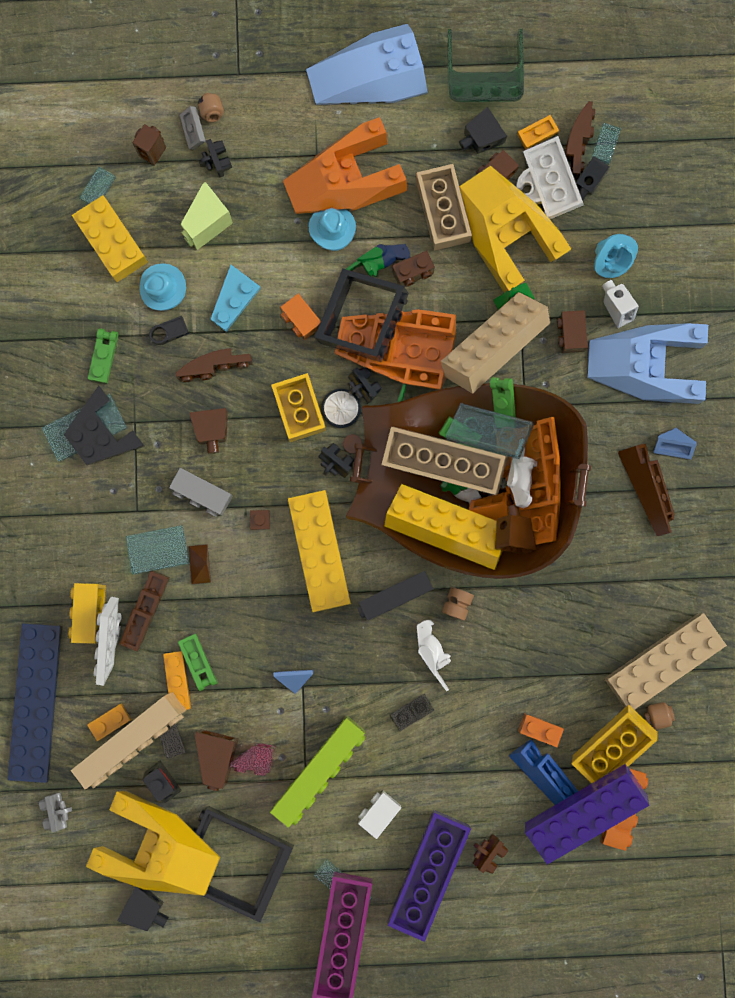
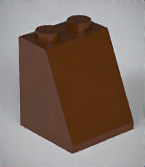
M200 729L195 734L202 781L204 785H208V789L219 791V789H223L227 785L239 738Z

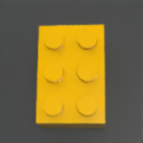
M308 373L271 385L290 442L326 431Z
M74 583V587L71 588L73 607L70 608L72 627L69 628L68 633L71 643H98L96 642V634L100 625H97V617L99 613H102L105 604L106 585Z

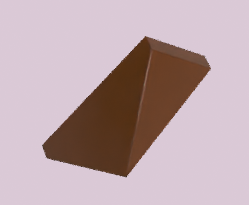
M208 544L188 546L191 583H211Z

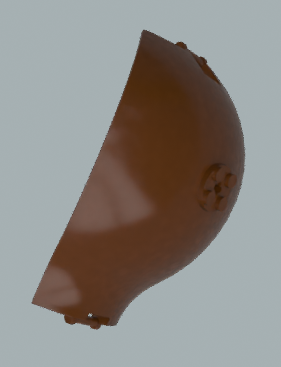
M484 383L473 394L461 386L422 394L397 403L372 406L363 405L361 409L364 421L365 445L355 443L356 454L353 474L349 481L359 483L346 518L368 524L382 531L419 557L452 571L494 579L515 578L535 573L556 561L568 548L574 537L581 509L586 507L588 473L591 471V465L587 464V425L577 409L565 399L546 390L513 384L516 429L536 425L537 421L549 417H554L560 456L559 523L556 541L537 544L535 551L524 554L503 551L495 570L385 527L386 513L401 484L469 510L470 504L468 501L458 499L449 490L446 492L442 491L440 487L441 480L382 465L391 427L445 440L447 438L440 435L439 431L449 416L482 435V439L476 448L480 446L484 450L498 453L495 433L505 429H496L493 393L490 383ZM364 451L371 452L367 479L360 478ZM578 473H580L579 485H578V492H577V500H575L576 490H577ZM502 478L498 494L507 492L506 487H504V484L507 483L506 478ZM478 490L482 498L494 495Z

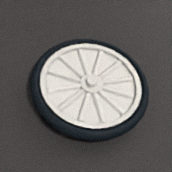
M335 389L329 392L322 401V415L325 421L333 427H349L360 416V400L356 395L350 396L348 394L350 390Z

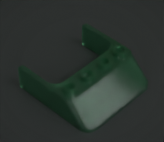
M448 29L447 85L451 100L455 102L519 101L524 94L523 29L518 30L517 67L511 72H456L453 70L452 29Z

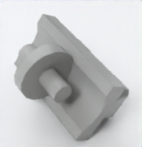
M61 792L46 796L45 799L39 801L40 810H47L48 818L43 819L44 829L57 832L60 829L67 828V813L72 811V807H66L65 800L62 801Z

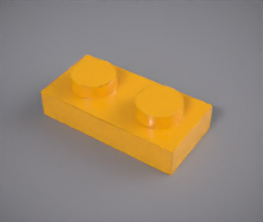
M551 115L518 131L517 136L525 150L558 134L559 129Z
M121 703L87 724L96 741H99L132 719Z

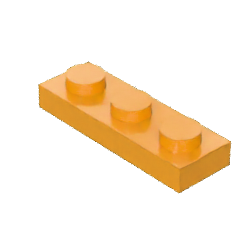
M182 651L163 654L168 694L173 692L186 710L191 709L185 659Z

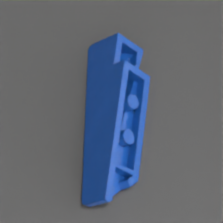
M532 739L509 755L554 805L578 792L549 754L541 755Z

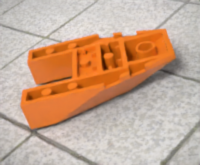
M380 117L362 123L283 180L295 214L317 213L329 208L357 210L407 191V180L400 164L362 178L354 156L387 145V133Z

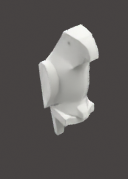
M522 439L518 446L516 458H512L507 485L512 490L516 506L526 508L532 501L530 496L532 485L531 473L533 468L537 466V461L524 457L525 440Z
M423 620L417 624L418 653L444 689L448 691L449 688L437 670L449 664L451 656L443 652L440 642L431 634L434 623L431 620Z

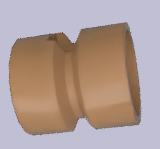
M451 587L447 596L449 601L445 602L442 613L465 621L468 614L467 606L471 605L474 595Z

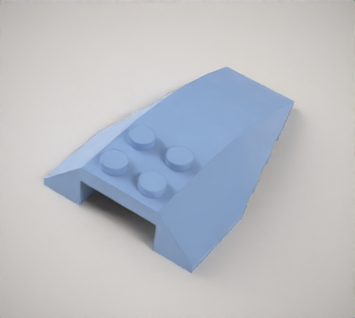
M408 24L372 33L306 69L316 105L357 104V102H368V104L376 102L394 103L428 93L414 33Z

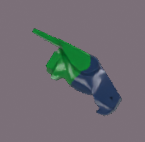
M379 244L356 259L357 261L346 269L353 271L363 266L368 276L376 277L378 270L389 267L396 260L410 258V250L406 244Z

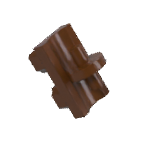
M492 834L488 841L484 839L481 845L477 842L473 845L477 849L474 854L476 858L473 864L482 873L486 871L493 874L497 868V864L493 859L496 855L501 858L505 857L508 849L497 836Z

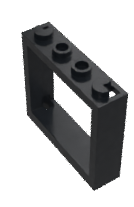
M342 268L315 338L320 344L382 362L385 353H388V344L394 338L395 326L401 320L402 309L408 302L407 297L409 293L405 286ZM353 281L396 293L374 349L331 337Z
M423 571L360 601V607L357 609L361 618H366L369 621L433 590V587L426 572Z

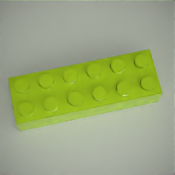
M346 716L273 806L270 813L288 828L291 824L295 826L302 818L304 808L308 810L315 802L316 798L314 796L316 793L321 794L328 786L327 780L329 777L333 779L338 774L341 768L339 765L342 761L346 763L353 755L351 750L354 746L359 747L365 740V730L350 717Z

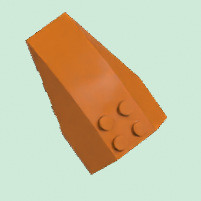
M419 309L409 312L402 311L401 320L395 326L394 338L390 340L388 353H385L382 362L336 348L334 354L400 383L441 390L447 379L444 377L441 360L454 349L456 315ZM377 313L376 315L342 317L337 339L374 349L387 314Z
M549 417L537 421V424L522 429H508L495 433L498 454L508 456L502 477L506 478V481H508L512 458H516L521 439L525 440L524 457L537 461V466L533 468L531 473L532 485L530 496L532 501L526 508L519 507L520 516L531 519L536 545L556 541L559 523L560 456L554 417ZM507 485V486H506L507 493H508V494H511V497H512V500H513V503H514V504H512V505H516V504H515V500H514V496H513V493H512V490H511V488L508 487V485Z

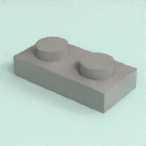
M190 106L179 116L188 148L195 150L205 143L206 140L197 109Z

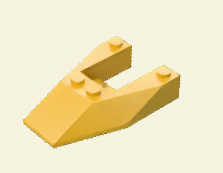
M489 166L459 186L474 247L504 293L525 281L504 248L527 232L531 231L550 262L571 250L562 233L541 208L492 166Z
M117 791L109 810L148 828L135 861L101 846L93 848L86 867L104 876L144 890L204 896L220 856L177 814L128 791Z

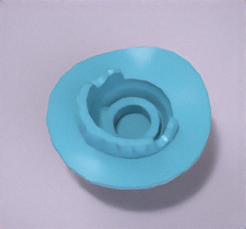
M329 208L313 213L310 218L309 234L319 246L326 250L338 251L345 248L355 235L356 222L353 215L346 209L337 210Z
M614 234L600 241L595 249L594 270L605 278H615L626 273L632 266L638 253L636 241L624 234Z
M162 263L150 266L143 272L140 280V295L143 302L149 308L159 311L169 310L180 304L185 297L186 282L183 273L178 268Z

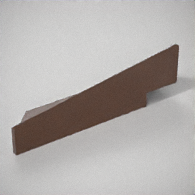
M646 443L619 451L618 455L656 536L671 533L672 530L669 522L674 520L675 513L658 459L649 460Z

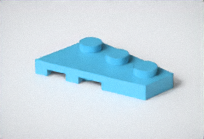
M230 265L211 321L227 332L261 287Z

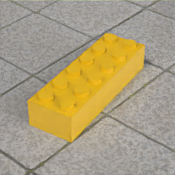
M401 484L386 513L385 527L495 570L503 552L495 549L497 521Z
M326 490L288 498L312 612L351 604Z

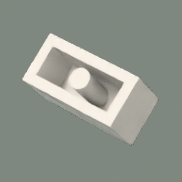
M384 791L380 794L377 792L370 800L372 805L368 809L364 808L358 815V818H360L358 824L376 839L401 809V805Z

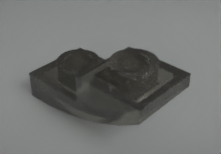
M422 694L389 716L400 732L433 712L434 708L426 695Z

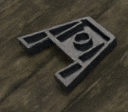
M99 385L64 433L66 439L87 466L145 447L133 430L117 441L97 415V411L111 402Z

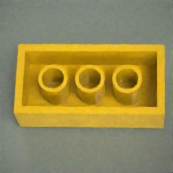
M104 195L72 215L116 282H119L148 263Z
M628 704L573 754L571 764L593 783L624 764L627 766L632 764L657 741V731Z

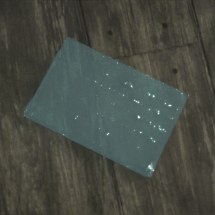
M183 525L126 536L132 575L189 564Z

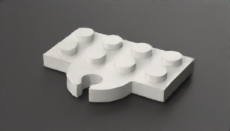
M558 136L523 151L529 168L519 176L517 188L522 190L526 185L532 186L531 191L524 194L537 205L542 204L549 219L584 205Z
M110 597L108 603L104 604L102 613H99L97 617V625H100L96 634L98 647L95 651L97 664L94 668L97 685L104 686L114 666L115 648L121 626H119L121 613H118L119 598Z

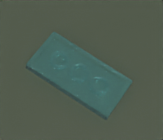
M108 394L107 396L111 402L96 413L112 435H115L128 427L112 395ZM82 408L42 427L58 462L77 454L64 436V433Z
M460 403L446 438L454 442L520 459L534 425L530 421Z

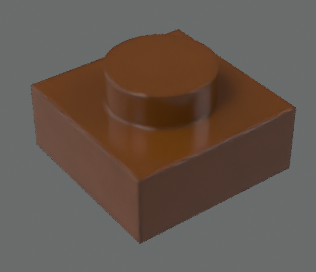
M250 510V530H270V510Z

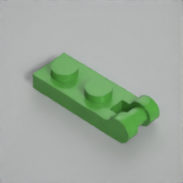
M98 329L88 375L89 381L108 384L118 340V332H106L105 329ZM104 339L110 340L109 345L103 344Z
M492 377L490 387L493 393L496 429H516L513 380L511 378L500 380L498 377Z
M197 634L178 641L198 690L202 691L208 685L218 684ZM206 672L207 678L202 680L200 674Z

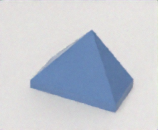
M675 428L658 436L653 452L692 459L697 444L693 439Z
M313 670L273 673L278 681L295 694L314 674Z

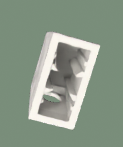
M612 280L604 283L602 287L606 293L603 302L616 327L620 328L634 321L639 306L624 284L615 286Z

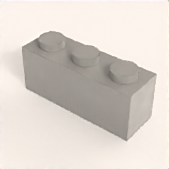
M179 468L169 487L173 490L172 494L180 499L186 497L190 499V504L198 508L201 505L206 507V512L215 517L217 514L223 516L233 497L230 493L182 468Z

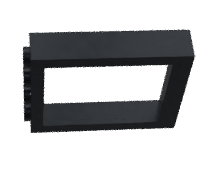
M209 806L206 811L202 810L199 815L198 821H200L198 829H193L202 840L213 817L280 848L255 906L210 885L203 896L255 921L261 922L294 845Z

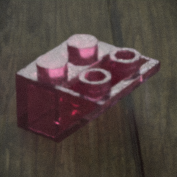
M255 743L230 763V767H234V771L237 772L253 770L254 774L265 776L266 773H270L272 770L276 745Z

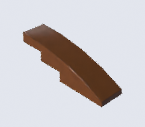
M153 570L150 571L144 589L141 590L136 606L132 610L120 645L138 652L170 577Z

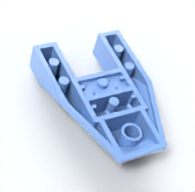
M691 323L647 325L589 340L587 378L641 400L700 404L705 401L706 381L664 378L666 346L703 348L708 344V325Z

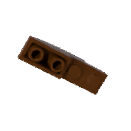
M589 101L578 115L565 149L567 161H571V172L574 180H577L580 173L582 174L584 171V162H581V156L585 154V144L587 145L589 139L593 138L594 127L591 126V120L595 118V109H592V101Z
M231 348L202 355L184 365L175 374L176 378L181 380V382H192L195 378L210 380L216 376L215 369L219 371L230 370V367L245 369L249 367L248 365H253L251 354L233 355Z

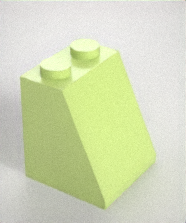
M206 182L202 184L181 223L183 228L181 233L190 247L194 245L197 250L233 224L229 211Z

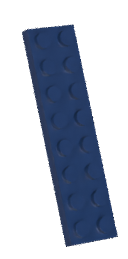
M22 624L8 769V780L40 783H47L49 781L62 626Z

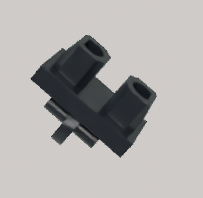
M211 139L206 140L211 156H208L207 152H202L203 158L200 159L199 164L201 167H207V170L211 171L213 170L212 164L214 163L219 178L223 177V172L232 168L228 156L222 159H218L217 156L226 152L222 140L213 143Z
M357 367L348 376L351 381L348 383L351 387L348 394L350 396L356 394L359 399L363 397L367 404L374 400L382 387L376 381L371 385L369 384L367 379L370 378L371 372L366 367L362 369Z
M334 443L327 448L324 446L318 456L323 461L320 465L325 468L323 474L325 476L329 473L334 476L340 474L343 478H346L351 470L354 459L347 454L342 460L336 455L339 453L340 448Z

